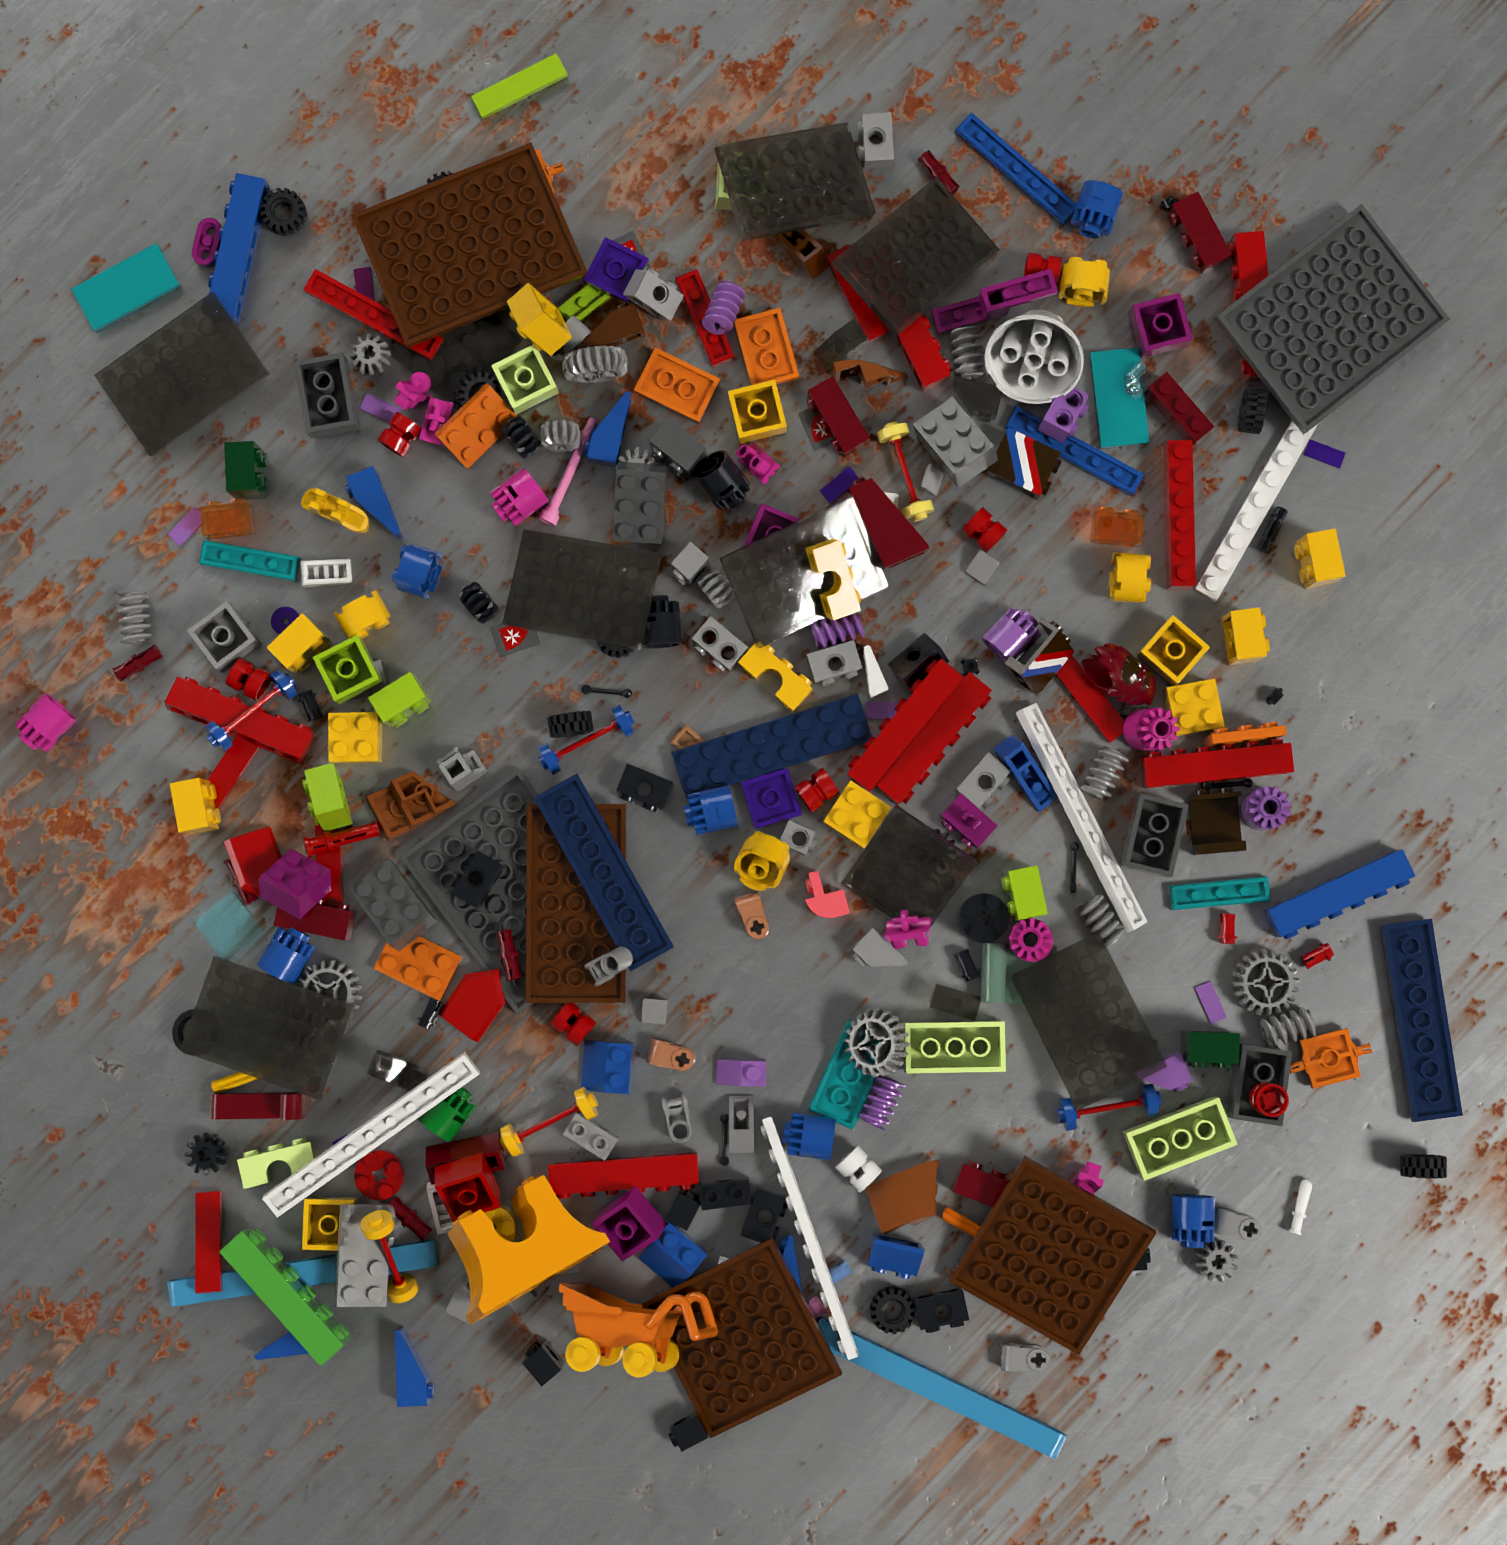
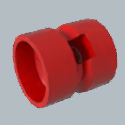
M1028 252L1023 276L1051 269L1056 287H1058L1062 257L1048 255L1046 258H1043L1042 254Z
M396 411L389 421L390 428H385L377 440L386 448L404 458L411 447L409 442L416 440L422 428L405 415Z
M982 507L968 521L962 531L970 539L976 538L977 545L985 553H988L1006 534L1008 529L999 521L994 522L992 520L993 515Z
M241 657L229 671L226 685L237 691L244 690V695L258 701L264 695L271 682L269 677L271 673L260 667L254 669L253 663Z
M823 768L812 774L810 781L805 779L794 787L811 813L822 807L824 800L830 801L840 794L838 788Z
M567 1003L550 1025L559 1033L565 1032L566 1039L577 1047L597 1022L588 1014L582 1015L581 1008L575 1003ZM571 1017L576 1020L572 1027L567 1023Z
M1262 1082L1253 1087L1249 1095V1101L1257 1113L1269 1117H1277L1287 1110L1289 1096L1281 1086Z

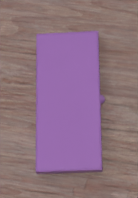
M367 393L359 408L387 422L391 420L396 411L400 413L402 410L385 402V400L382 401Z
M194 507L168 535L181 546L207 518Z
M866 702L865 717L866 719H886L887 717L892 719L897 713L894 708L898 702Z
M1211 981L1195 987L1210 1024L1227 1017Z

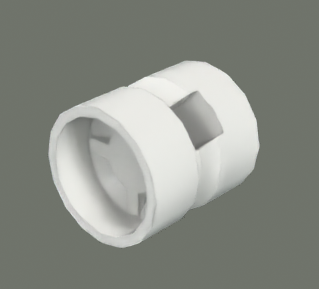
M858 1145L852 1148L835 1166L844 1177H850V1184L859 1193L870 1185L882 1171L873 1160H867V1154ZM859 1167L863 1169L861 1173L856 1171Z

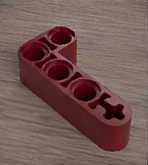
M307 1092L210 1094V1119L214 1120L280 1118V1120H297L307 1117Z

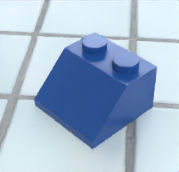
M584 1040L581 1087H585L588 1091L630 1094L634 1043Z
M668 1222L659 1238L650 1243L638 1258L673 1287L685 1282L707 1257L708 1251L680 1227Z
M873 1233L867 1265L872 1266L871 1270L874 1272L886 1274V1270L896 1272L895 1276L910 1279L911 1275L917 1276L925 1249L919 1243Z

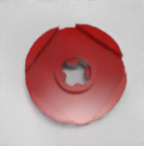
M387 1150L369 1152L356 1165L354 1172L355 1186L369 1199H389L401 1189L405 1180V1171L400 1159L394 1153ZM382 1168L386 1179H381L378 1182L375 1180L376 1177L373 1175V1172Z

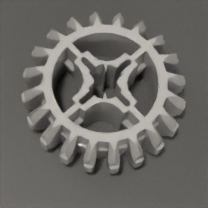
M605 345L587 347L567 353L563 357L562 368L565 379L572 383L588 384L611 381L612 379L624 376L628 372V360L625 350L619 347Z
M1261 949L1260 957L1256 951H1252V960L1248 956H1243L1242 959L1246 965L1237 963L1236 967L1241 970V973L1233 972L1232 974L1233 977L1239 978V982H1232V986L1240 988V990L1234 992V995H1243L1239 1004L1244 1005L1249 1002L1246 1010L1252 1011L1255 1008L1256 1015H1261L1263 1009L1266 1016H1271L1272 1009L1276 1014L1281 1013L1279 1005L1284 1009H1288L1289 1005L1286 999L1294 1002L1295 997L1290 994L1291 992H1299L1298 988L1293 987V983H1299L1300 979L1292 978V975L1298 971L1296 968L1288 969L1293 962L1287 960L1283 963L1285 955L1279 954L1276 958V950H1270L1267 955L1266 949ZM1268 962L1280 969L1283 978L1273 976L1271 968H1268ZM1260 963L1261 968H1258L1257 977L1247 980L1251 969ZM1264 976L1270 981H1277L1267 985V989L1264 985L1255 984V982H1261V979L1265 980ZM1284 985L1280 996L1271 1002L1274 989L1277 986ZM1248 987H1256L1260 991L1263 1003L1257 1001L1250 994Z
M321 960V968L316 963L311 964L313 973L309 969L303 971L307 979L304 977L298 978V981L303 983V987L297 986L295 991H302V996H296L295 1001L303 1000L304 1004L299 1005L298 1009L303 1010L307 1008L303 1016L308 1018L313 1014L314 1016L311 1021L313 1024H316L320 1018L321 1026H326L328 1019L331 1026H336V1018L341 1023H345L346 1018L344 1014L348 1017L354 1016L350 1007L353 1009L359 1008V1005L353 1001L354 999H362L361 995H355V990H361L362 986H354L353 983L358 981L359 977L354 976L350 978L349 976L354 970L349 968L344 972L345 963H340L338 968H336V960H331L329 967L326 960ZM326 972L339 976L330 984L318 978L319 975ZM344 982L347 987V999L345 1003L343 1002V999L340 997L339 991L343 986ZM312 983L318 992L314 1003L310 999ZM334 987L333 997L323 999L325 994L324 988L331 989ZM327 1002H330L340 1010L327 1014L318 1009Z
M875 1009L874 1011L866 1010L865 1014H858L857 1020L850 1022L853 1029L846 1030L850 1038L844 1040L845 1043H849L850 1048H847L845 1052L852 1054L848 1061L856 1062L855 1069H862V1074L868 1075L871 1073V1076L878 1077L879 1075L887 1076L889 1072H895L897 1066L904 1064L901 1057L909 1055L904 1051V1047L910 1046L908 1042H905L904 1038H907L910 1034L902 1032L906 1025L903 1023L898 1024L899 1017H891L890 1011L883 1012L882 1009ZM879 1024L887 1030L889 1036L883 1032L882 1027H879ZM878 1040H884L883 1042H879L877 1045L870 1046L871 1044L876 1043V1041ZM865 1050H867L871 1054V1057L874 1058L875 1061L871 1060L868 1057Z

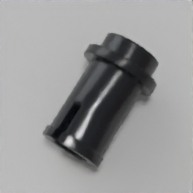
M312 689L298 694L300 698L298 702L302 703L309 722L315 720L312 710L317 719L324 716L315 698L317 694L313 693Z
M968 949L954 955L963 974L961 976L962 979L965 978V981L968 982L979 977L978 972L980 970L976 969Z
M429 998L421 1018L418 1017V1020H420L418 1025L430 1031L433 1026L436 1027L434 1023L444 1004Z

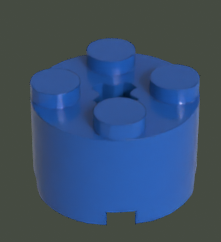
M416 544L403 545L400 551L401 561L399 568H395L392 574V582L396 583L399 591L428 599L430 596L427 593L429 591L434 592L439 582L442 566L438 565V559L443 560V555L441 552Z

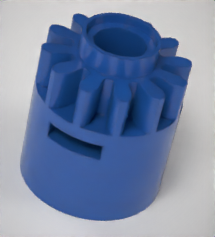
M1085 181L1071 224L1074 225V228L1079 229V234L1087 238L1098 239L1099 236H1109L1121 204L1123 192L1119 188L1102 181Z
M729 785L688 794L689 804L683 807L688 827H695L696 835L738 826Z
M278 927L270 940V944L267 945L260 957L257 966L274 977L294 985L316 947L308 942L310 936L306 933L297 931L293 927H290L289 930Z
M792 1113L791 1122L785 1121L782 1137V1144L788 1145L787 1155L830 1161L836 1118Z
M1197 1194L1172 1195V1240L1181 1241V1246L1187 1248H1204V1242H1214V1196Z

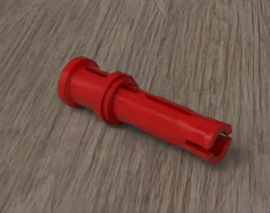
M375 821L335 833L325 831L323 835L312 838L306 836L303 837V843L307 857L312 858L314 854L326 851L331 853L336 847L373 837H380V833Z

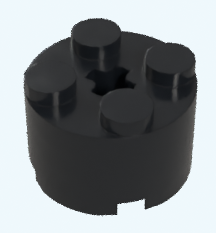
M981 893L973 895L963 902L958 912L957 922L962 934L971 941L989 943L999 939L1006 932L1009 924V912L1000 898L992 894ZM981 911H983L984 915L988 914L989 919L986 920V925L983 922L977 921V918L981 916Z

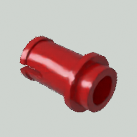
M1220 914V936H1218L1220 944H1235V939H1237V936H1235L1236 914Z
M1320 943V947L1300 956L1303 963L1306 962L1305 967L1307 970L1325 960L1331 961L1334 953L1328 943L1324 945Z

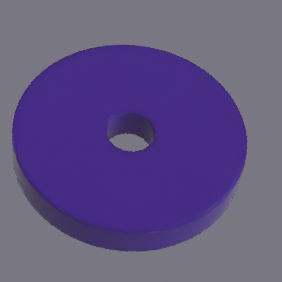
M291 607L278 608L271 616L273 630L280 635L299 617V614ZM284 619H288L287 624L283 623Z

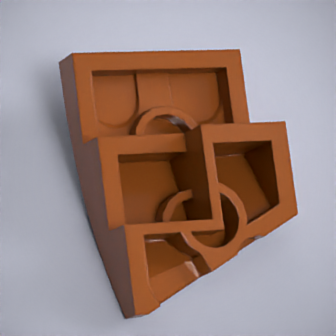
M862 360L834 362L832 368V376L836 382L858 375L860 383L864 384L865 388L884 381L886 385L908 379L905 372Z
M414 771L391 780L388 787L366 796L365 799L387 842L425 824L456 805L452 799L446 798L437 791L436 787L426 783Z
M935 1159L903 1170L865 1188L882 1234L890 1233L906 1224L915 1226L936 1216L937 1203L935 1198L938 1192V1184H936L937 1168H939L938 1160Z

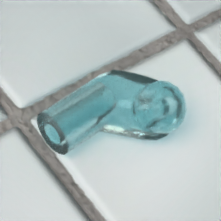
M1137 362L1124 378L1126 393L1133 399H1138L1143 394L1139 378L1145 373L1147 367L1141 362Z

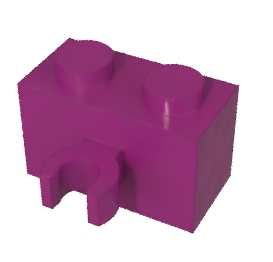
M962 793L940 815L943 819L941 824L950 832L957 831L962 836L960 841L970 849L973 846L976 849L979 848L998 826Z

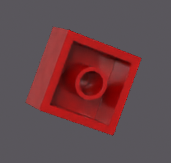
M482 1152L435 1167V1189L452 1222L458 1220L460 1215L469 1210L474 1213L481 1209L485 1213L500 1208V1187Z

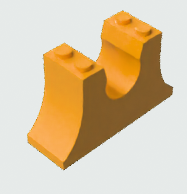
M533 1175L521 1183L522 1185L515 1189L516 1193L510 1199L514 1214L523 1226L524 1233L521 1242H510L499 1236L494 1229L493 1222L481 1209L474 1213L469 1210L452 1223L453 1228L447 1234L465 1266L470 1284V1304L465 1316L470 1325L591 1257L610 1242L605 1233L587 1228L569 1214L557 1198L545 1175L537 1179Z

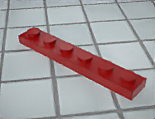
M317 269L314 270L303 289L305 293L406 347L392 311L389 308ZM437 336L408 349L432 361L443 342V338Z

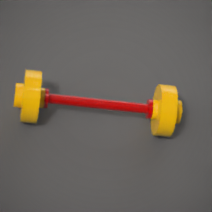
M585 1087L575 1090L576 1102H574L573 1107L523 1132H520V1130L516 1131L511 1124L500 1128L502 1147L506 1152L509 1151L513 1157L524 1153L522 1142H524L525 1137L575 1112L583 1113L587 1120L598 1116L596 1109L598 1102L592 1092L589 1093Z
M377 1210L369 1213L361 1220L360 1228L366 1239H379L394 1276L388 1281V1300L392 1303H404L417 1294L419 1287L413 1275L407 1273L399 1274L385 1237L394 1229V1220L389 1211Z

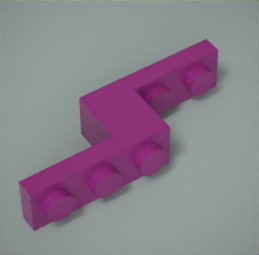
M1048 269L981 288L978 297L932 309L931 315L937 335L953 331L956 328L967 327L1006 316L1011 307L1056 295L1058 290L1052 270Z

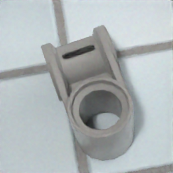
M572 316L566 322L572 338L564 344V355L557 354L556 351L550 356L558 362H563V357L567 353L574 351L592 332L575 316Z
M621 946L585 964L584 967L589 969L596 981L595 986L598 987L628 968L633 962V957L629 949Z
M686 1093L678 1098L668 1100L661 1098L671 1139L677 1143L687 1141L691 1137L692 1127ZM681 1105V1107L670 1109L671 1106ZM682 1124L686 1126L687 1135L685 1138H677L674 1135L676 1125Z
M1216 1207L1214 1233L1247 1241H1254L1260 1237L1262 1227L1255 1218L1230 1209ZM1251 1222V1225L1254 1227V1231L1249 1230L1247 1234V1232L1243 1228L1244 1226H1249Z
M1017 1343L1002 1344L1001 1370L1040 1372L1049 1366V1355L1042 1346ZM1036 1353H1040L1041 1357L1044 1358L1039 1361V1364H1035L1034 1360L1031 1359L1036 1357Z

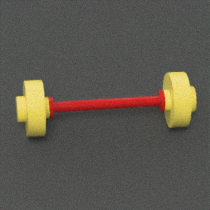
M895 421L884 425V429L878 431L877 436L880 443L890 442L895 447L911 497L910 506L903 508L901 512L907 520L913 519L914 522L928 518L927 514L933 512L934 507L931 500L921 502L920 498L917 499L900 446L901 438L909 435L910 431L907 423L898 424Z

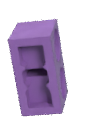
M1074 387L1065 396L1063 394L1054 398L1038 431L1061 443H1064L1067 436L1073 437L1079 424L1075 423L1078 417L1083 418L1089 405L1085 404L1089 394ZM1067 402H1071L1074 406H1070ZM1057 421H1061L1065 426L1058 424Z

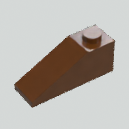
M783 209L764 223L767 230L797 266L812 280L831 266L824 248Z
M624 303L617 306L616 310L612 311L574 351L604 345L617 347L645 337V330L635 303L631 305Z

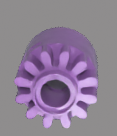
M1011 607L982 637V640L1005 663L1010 656L1019 660L1042 634L1037 628L1039 625L1038 621L1024 609L1019 612Z
M1262 787L1249 792L1244 797L1241 803V816L1244 822L1252 829L1259 831L1274 829L1284 824L1287 816H1290L1289 806H1291V802H1288L1287 794L1282 793L1278 787ZM1264 803L1269 806L1268 814L1264 811Z

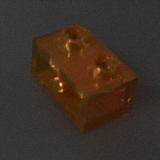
M233 499L229 504L212 501L207 502V506L200 507L202 536L207 540L256 534L253 505L248 501L246 502V499Z
M1100 507L1099 510H1095L1092 516L1090 543L1138 548L1142 544L1145 515L1138 514L1139 511L1127 509L1122 513L1114 512V508Z

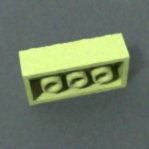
M1005 1021L903 1022L906 1025L903 1033L910 1034L907 1038H904L905 1042L910 1044L909 1047H904V1051L909 1054L907 1057H904L905 1073L1006 1072Z
M1216 1096L1209 1097L1122 1131L1139 1177L1144 1181L1238 1145L1220 1098Z

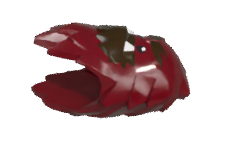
M1105 643L1104 646L1095 647L1094 650L1097 655H1092L1091 658L1082 660L1086 678L1096 688L1105 692L1106 695L1119 698L1118 702H1126L1127 705H1151L1156 693L1154 674L1124 647Z

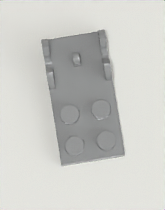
M340 1204L334 1306L386 1307L389 1263L380 1240L366 1239L361 1231L360 1222L366 1215L377 1210L389 1211L394 1220L395 1210L392 1205ZM393 1232L385 1236L389 1248L394 1242Z

